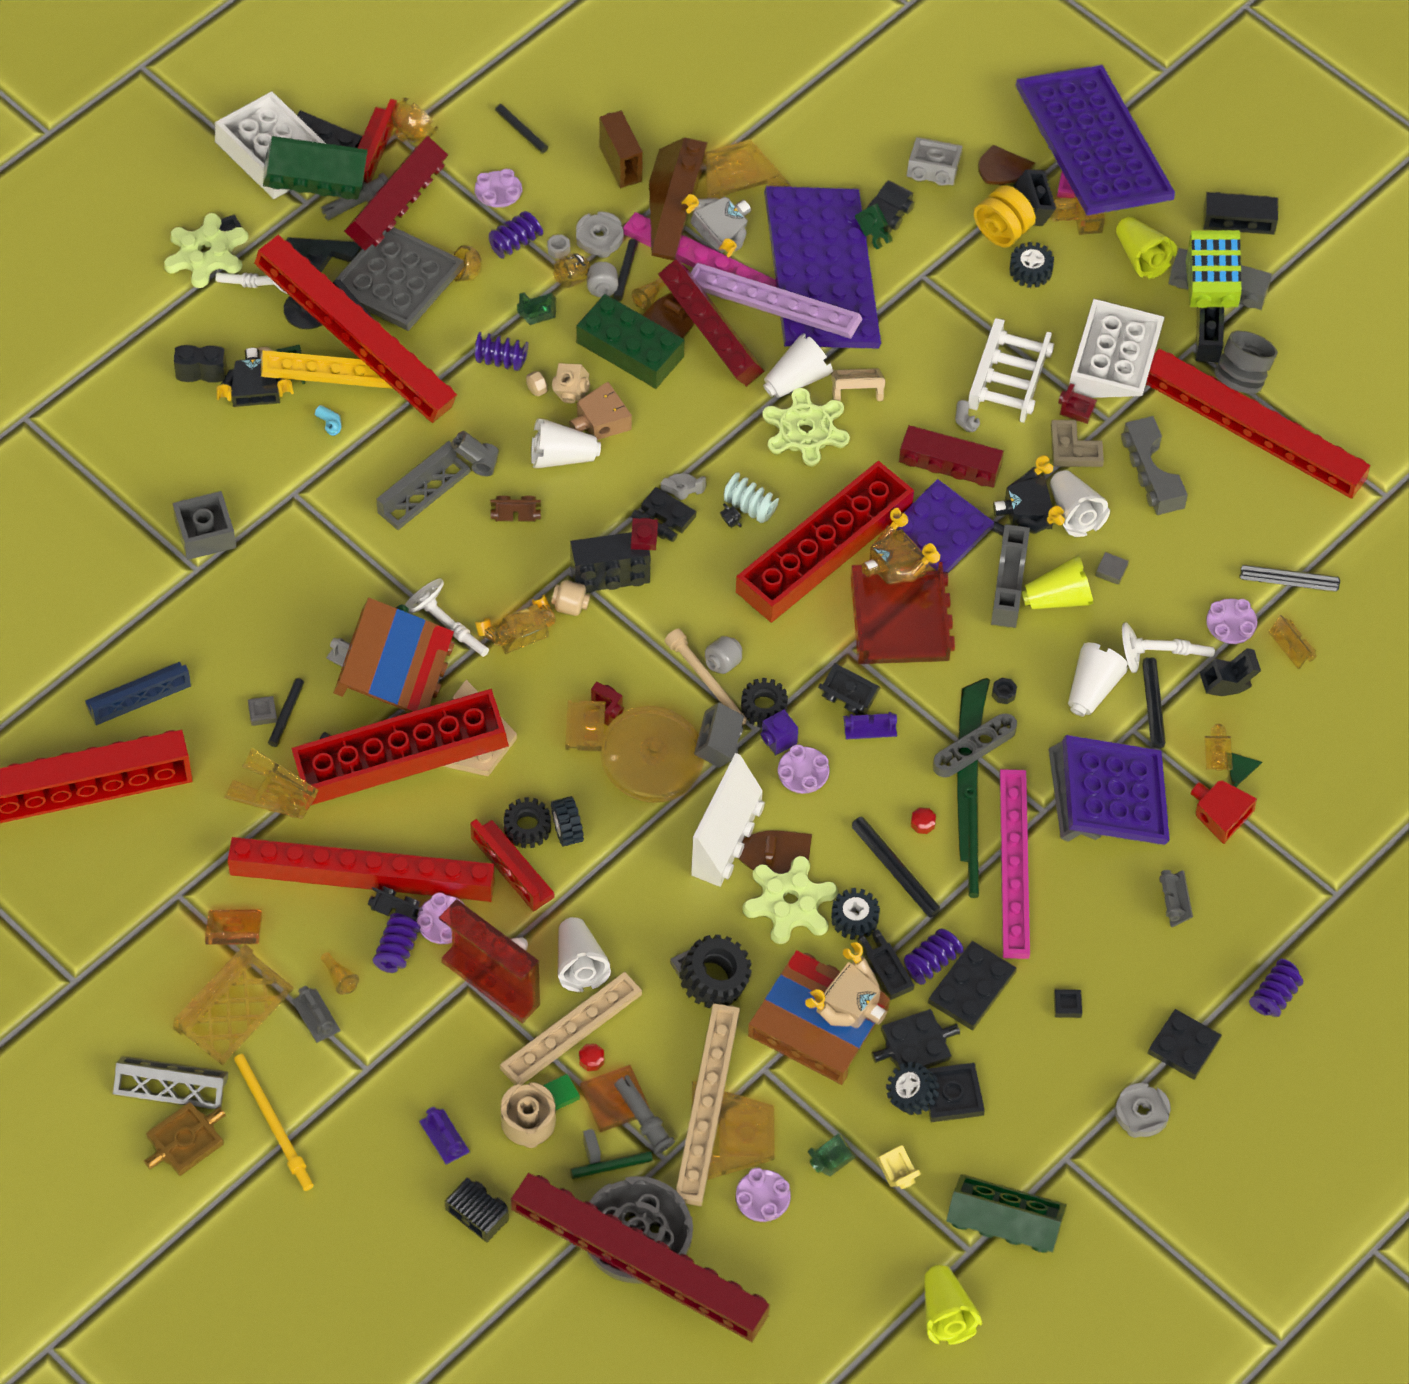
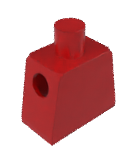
M1219 780L1211 789L1198 782L1191 791V795L1199 800L1196 808L1197 818L1223 844L1255 811L1257 799L1254 796L1223 780Z

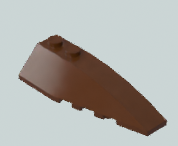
M684 137L658 151L649 180L651 256L672 261L676 259L689 216L686 212L688 206L681 204V202L689 194L695 196L705 164L707 142Z

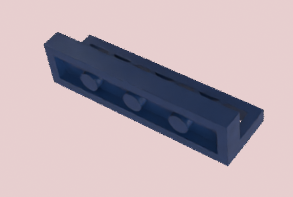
M180 662L87 699L85 700L86 707L97 726L191 687L189 670L186 665L182 666Z

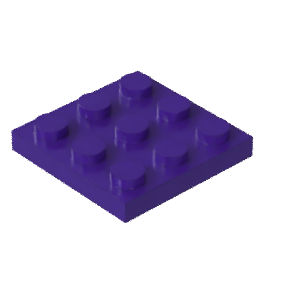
M937 479L904 512L908 517V523L903 527H898L892 534V537L921 559L923 558V547L926 544L932 543L940 554V560L936 563L929 562L928 564L945 577L994 527V521Z

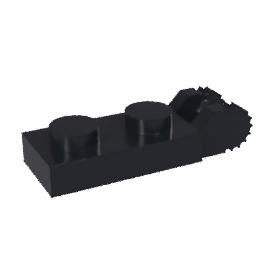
M879 929L872 931L873 940L878 947L876 949L871 948L864 936L857 939L863 948V954L890 1000L914 990V983L892 946L886 942Z

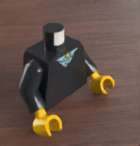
M249 348L245 350V360L235 361L234 368L228 371L221 385L217 386V400L221 397H227L228 401H231L232 394L233 407L280 403L279 396L283 397L285 392L294 394L292 382L289 379L261 377L259 349Z
M1042 455L1036 460L1037 468H1031L1006 488L1005 501L993 502L995 516L1008 515L1011 525L1030 528L1029 533L1037 534L1045 529H1052L1053 523L1062 525L1065 522L1062 516L1064 510L1060 506L1052 507L1045 476H1041L1042 472L1049 474L1053 471V466L1050 463L1046 464L1050 460L1047 456Z

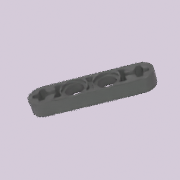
M1007 713L1000 714L937 753L933 761V771L940 777L954 775L1011 739L1016 733L1017 720L1014 716ZM1001 724H1002L1003 726H1008V725L1010 726L1009 729H1008L1007 727H1003V728L1000 729ZM982 735H988L992 741L982 743L978 738ZM960 748H969L972 753L964 756L958 750Z

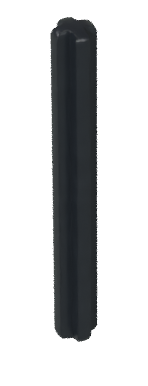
M860 816L852 822V828L925 914L930 918L937 915L940 911V906L865 818Z

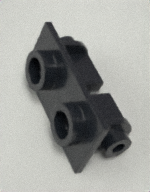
M382 886L380 890L372 887V890L377 892L375 897L371 896L368 901V906L371 907V910L389 917L392 909L395 908V913L403 914L417 922L418 910L423 911L421 907H418L419 901L405 896L404 900L395 897L396 891Z

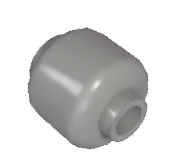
M597 262L588 268L586 279L589 292L596 297H602L604 294L608 296L613 295L619 285L616 268L608 262Z
M727 636L718 638L707 646L705 650L706 665L709 669L719 674L728 673L740 664L742 660V647L736 639Z

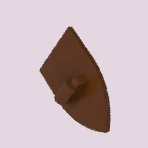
M992 145L980 158L978 171L986 184L1006 185L1018 181L1024 170H1031L1035 163Z
M672 293L659 298L643 314L646 318L681 338H684L695 324Z
M777 830L752 834L750 837L743 839L744 849L738 859L752 870L759 865H766L774 873H787L791 868L792 860L796 857L803 856L809 861L812 834Z

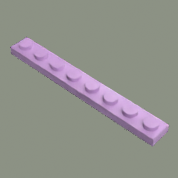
M696 263L691 272L706 293L850 339L862 321L859 313L704 264Z

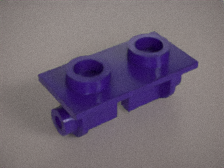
M888 712V714L854 716L850 714V716H843L846 739L897 737V714Z
M429 1108L426 1111L427 1117L420 1120L419 1123L445 1165L470 1153L444 1109Z

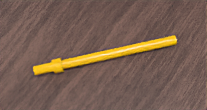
M244 1054L237 1055L234 1061L288 1160V1168L293 1175H296L303 1190H310L314 1185L305 1170L307 1166L303 1158L298 1156Z

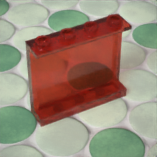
M938 562L937 571H920L915 576L911 572L882 573L886 575V580L879 573H862V565H852L850 581L858 664L949 661L950 652L955 651V638L950 636L949 630L953 629L952 614L947 613L951 600L950 593H945V587H948V572H943L942 562Z
M456 899L439 916V919L451 928L452 947L441 957L442 963L523 1024L540 1006L539 960Z

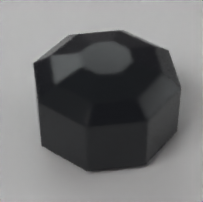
M1000 678L994 682L991 696L997 703L1008 704L1015 700L1017 685L1012 679Z

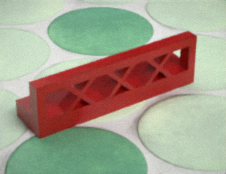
M390 98L386 109L375 107L359 143V149L367 150L363 182L368 183L372 180L398 120L397 100Z
M477 819L470 823L471 839L533 912L555 898L553 890L493 820H490L483 826Z

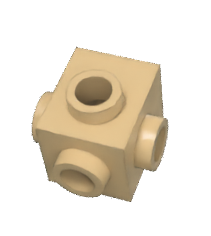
M558 363L557 374L552 381L553 391L561 401L575 403V401L584 398L585 394L589 391V373L582 364Z

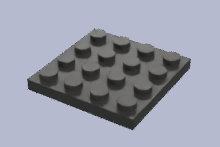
M393 227L388 233L386 231L382 233L385 238L376 247L371 245L366 251L362 249L336 279L341 280L368 312L409 331L465 266L464 260Z

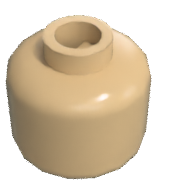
M563 580L560 585L556 584L551 604H554L556 611L560 613L578 616L582 609L587 610L590 595L586 594V587L583 584Z

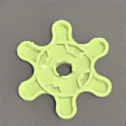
M215 213L207 214L202 227L198 230L186 231L181 227L174 228L170 239L172 243L180 246L181 249L178 253L165 259L164 269L168 273H176L182 269L191 270L193 272L191 283L196 288L206 286L209 282V276L214 270L223 269L231 274L237 273L242 269L243 264L239 258L232 255V250L248 240V232L241 227L230 231H221V219ZM203 245H205V247H211L210 250L206 252H201V249H203Z
M797 388L792 392L793 405L790 408L779 409L775 406H768L763 410L764 420L768 424L775 425L780 429L779 433L768 441V448L773 454H780L787 449L792 451L799 450L802 452L804 463L808 466H815L821 459L819 449L824 448L826 445L843 448L849 443V434L844 430L837 429L833 425V420L838 418L844 411L843 403L838 400H831L823 406H816L810 401V394L806 389ZM802 425H809L812 429L806 433L800 427Z
M803 856L793 859L790 870L784 874L774 873L766 865L757 866L753 870V879L762 886L763 894L758 898L747 900L742 907L744 915L748 918L766 916L772 920L771 939L777 944L786 943L790 939L791 930L797 926H805L811 933L818 936L828 931V922L819 914L818 907L823 902L836 899L838 888L832 882L821 884L811 882L807 876L810 870V863ZM790 893L795 895L798 901L790 904L784 901L783 897Z

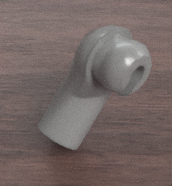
M958 401L955 417L956 423L967 432H975L980 426L979 419L968 415L969 403L967 401Z

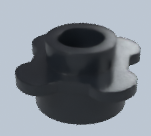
M724 503L725 509L719 513L731 529L736 525L741 528L742 525L739 519L742 517L734 506L729 508Z

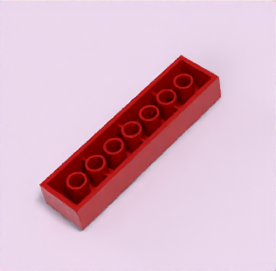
M878 460L736 576V593L772 623L889 527L893 522L890 518V513L894 508H899L902 515L913 504L914 490Z
M491 688L292 747L291 749L308 806L509 747Z
M169 730L163 734L141 736L138 739L125 742L117 741L107 746L89 747L83 751L65 752L55 757L38 758L31 762L14 763L0 768V823L193 782L183 730Z

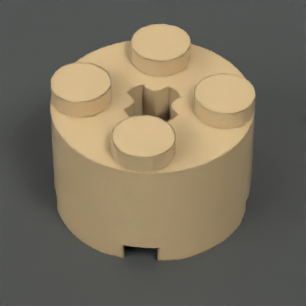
M537 1083L521 1086L518 1084L511 1087L504 1094L501 1102V1127L505 1135L514 1143L526 1146L527 1148H534L551 1136L556 1124V1108L551 1092Z

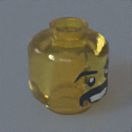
M572 253L559 258L555 262L553 275L558 283L566 288H570L587 280L586 277L590 265L585 257Z

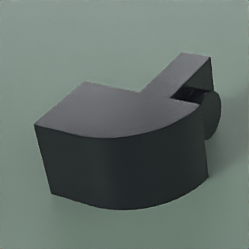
M1246 648L1231 662L1214 659L1199 673L1206 694L1227 696L1239 694L1252 687L1250 680L1261 672L1255 650Z

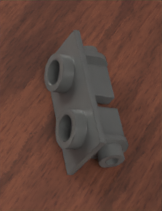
M1170 870L1162 871L1159 881L1162 883L1165 894L1166 916L1169 918L1170 925L1173 928L1192 918L1193 913L1184 871L1182 870L1176 874H1172Z
M308 986L301 987L298 991L300 993L299 996L293 999L292 1002L316 1043L340 1032V1028L317 989H312Z

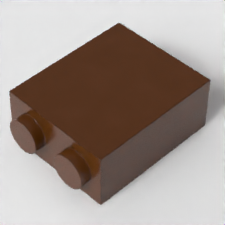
M622 110L600 116L599 147L619 187L624 188L642 182L643 152Z

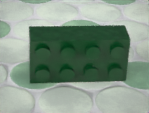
M606 294L599 299L576 325L577 344L655 389L658 388L684 358L685 340Z

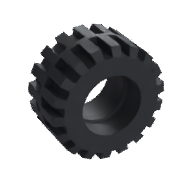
M715 934L713 939L708 935L704 936L703 940H697L690 948L680 967L679 978L683 979L681 982L682 988L688 989L686 995L689 998L692 996L696 998L694 1002L698 1005L700 1002L705 1003L704 1007L711 1008L713 1003L725 1004L726 1006L731 1005L743 992L752 973V970L749 969L752 965L751 960L746 959L747 951H741V944L739 942L732 943V938L728 936L725 939H721V935ZM715 963L725 970L728 979L716 980L711 978L704 970L703 964Z

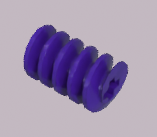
M523 211L519 216L513 217L512 221H506L504 225H500L496 230L490 231L488 236L489 243L496 255L504 259V252L511 255L513 253L512 247L518 251L520 243L526 246L528 244L527 238L534 241L536 239L535 233L538 236H542L543 229L531 213Z
M482 332L478 333L475 344V359L477 363H482L485 358L487 365H491L494 361L496 367H500L504 362L505 369H510L512 365L515 371H519L522 368L528 352L527 341L523 348H521L519 340H516L512 346L508 337L503 344L499 335L493 342L491 334L488 333L484 340L482 339Z
M390 914L387 927L384 929L383 936L379 941L380 945L377 947L376 954L372 959L374 965L387 973H395L398 971L397 968H405L407 966L405 960L410 958L409 950H412L414 947L412 942L417 940L416 932L420 931V925L403 914Z
M941 928L935 932V935H930L927 941H923L919 947L914 948L912 953L907 954L904 957V964L912 979L916 983L924 985L926 982L925 977L927 979L933 978L932 971L939 973L941 971L940 965L946 967L949 964L948 959H956L955 953H963V946L951 932Z
M1286 959L1278 960L1276 966L1266 976L1265 981L1255 991L1254 996L1250 998V1006L1262 1015L1279 1017L1281 1010L1287 1007L1286 1002L1291 1001L1292 994H1296L1298 987L1303 985L1304 981L1297 967Z

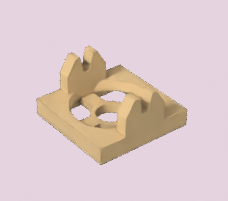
M880 369L833 370L831 373L833 400L841 401V389L875 388L877 401H883L885 378Z

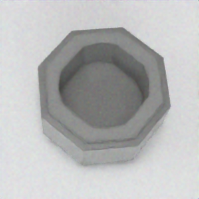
M553 235L547 241L548 254L555 259L565 258L570 253L569 239L564 235Z

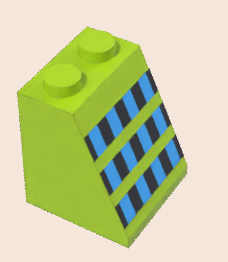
M1240 230L1191 231L1186 255L1190 307H1239L1241 297Z

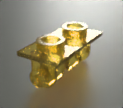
M1280 615L1270 629L1269 634L1294 665L1300 669L1306 660L1311 662L1317 657L1315 654L1316 650L1311 647L1306 639L1301 640L1302 634L1294 626L1292 620H1288Z
M1215 724L1211 728L1210 736H1205L1206 769L1221 771L1232 770L1231 736H1226V728L1221 724Z

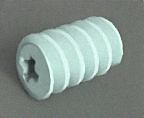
M735 473L725 487L724 501L732 503L735 508H740L743 513H748L751 518H757L759 523L766 522L775 512L779 498L772 502L773 494L771 492L764 497L765 489L763 487L759 488L756 492L757 484L755 482L747 486L748 478L745 477L739 482L740 473Z

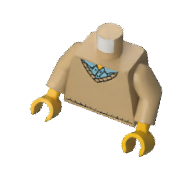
M854 942L851 943L854 954L848 948L843 950V956L846 959H852L853 963H847L824 993L821 990H813L810 994L815 1000L808 998L805 1001L807 1007H816V1011L832 1026H852L858 1028L866 1018L879 1025L887 1014L885 1009L877 1005L880 997L879 984L865 958L860 957L863 953V948L859 943Z

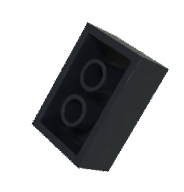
M632 532L570 541V569L573 582L583 584L586 587V593L605 589L615 590L626 586H642L650 583V550L631 549Z

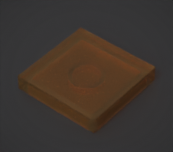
M209 910L205 945L259 944L262 910Z
M631 1065L580 1083V1088L600 1133L636 1120L627 1103L614 1086L622 1077L624 1079L625 1076L629 1075L634 1086L649 1107Z

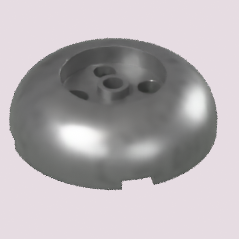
M626 1177L623 1181L612 1185L610 1183L607 1184L589 1201L598 1208V1211L606 1215L612 1214L621 1220L622 1224L629 1228L635 1227L645 1233L646 1237L655 1242L657 1240L662 1241L669 1246L671 1251L679 1255H686L688 1253L693 1235L692 1216H690L684 1199L669 1185L648 1177ZM630 1216H635L634 1218L630 1219L628 1222H626V1221L624 1220V1218H627V1217H630ZM654 1224L660 1226L659 1233H652L649 1228ZM588 1253L592 1262L608 1276L623 1282L643 1283Z

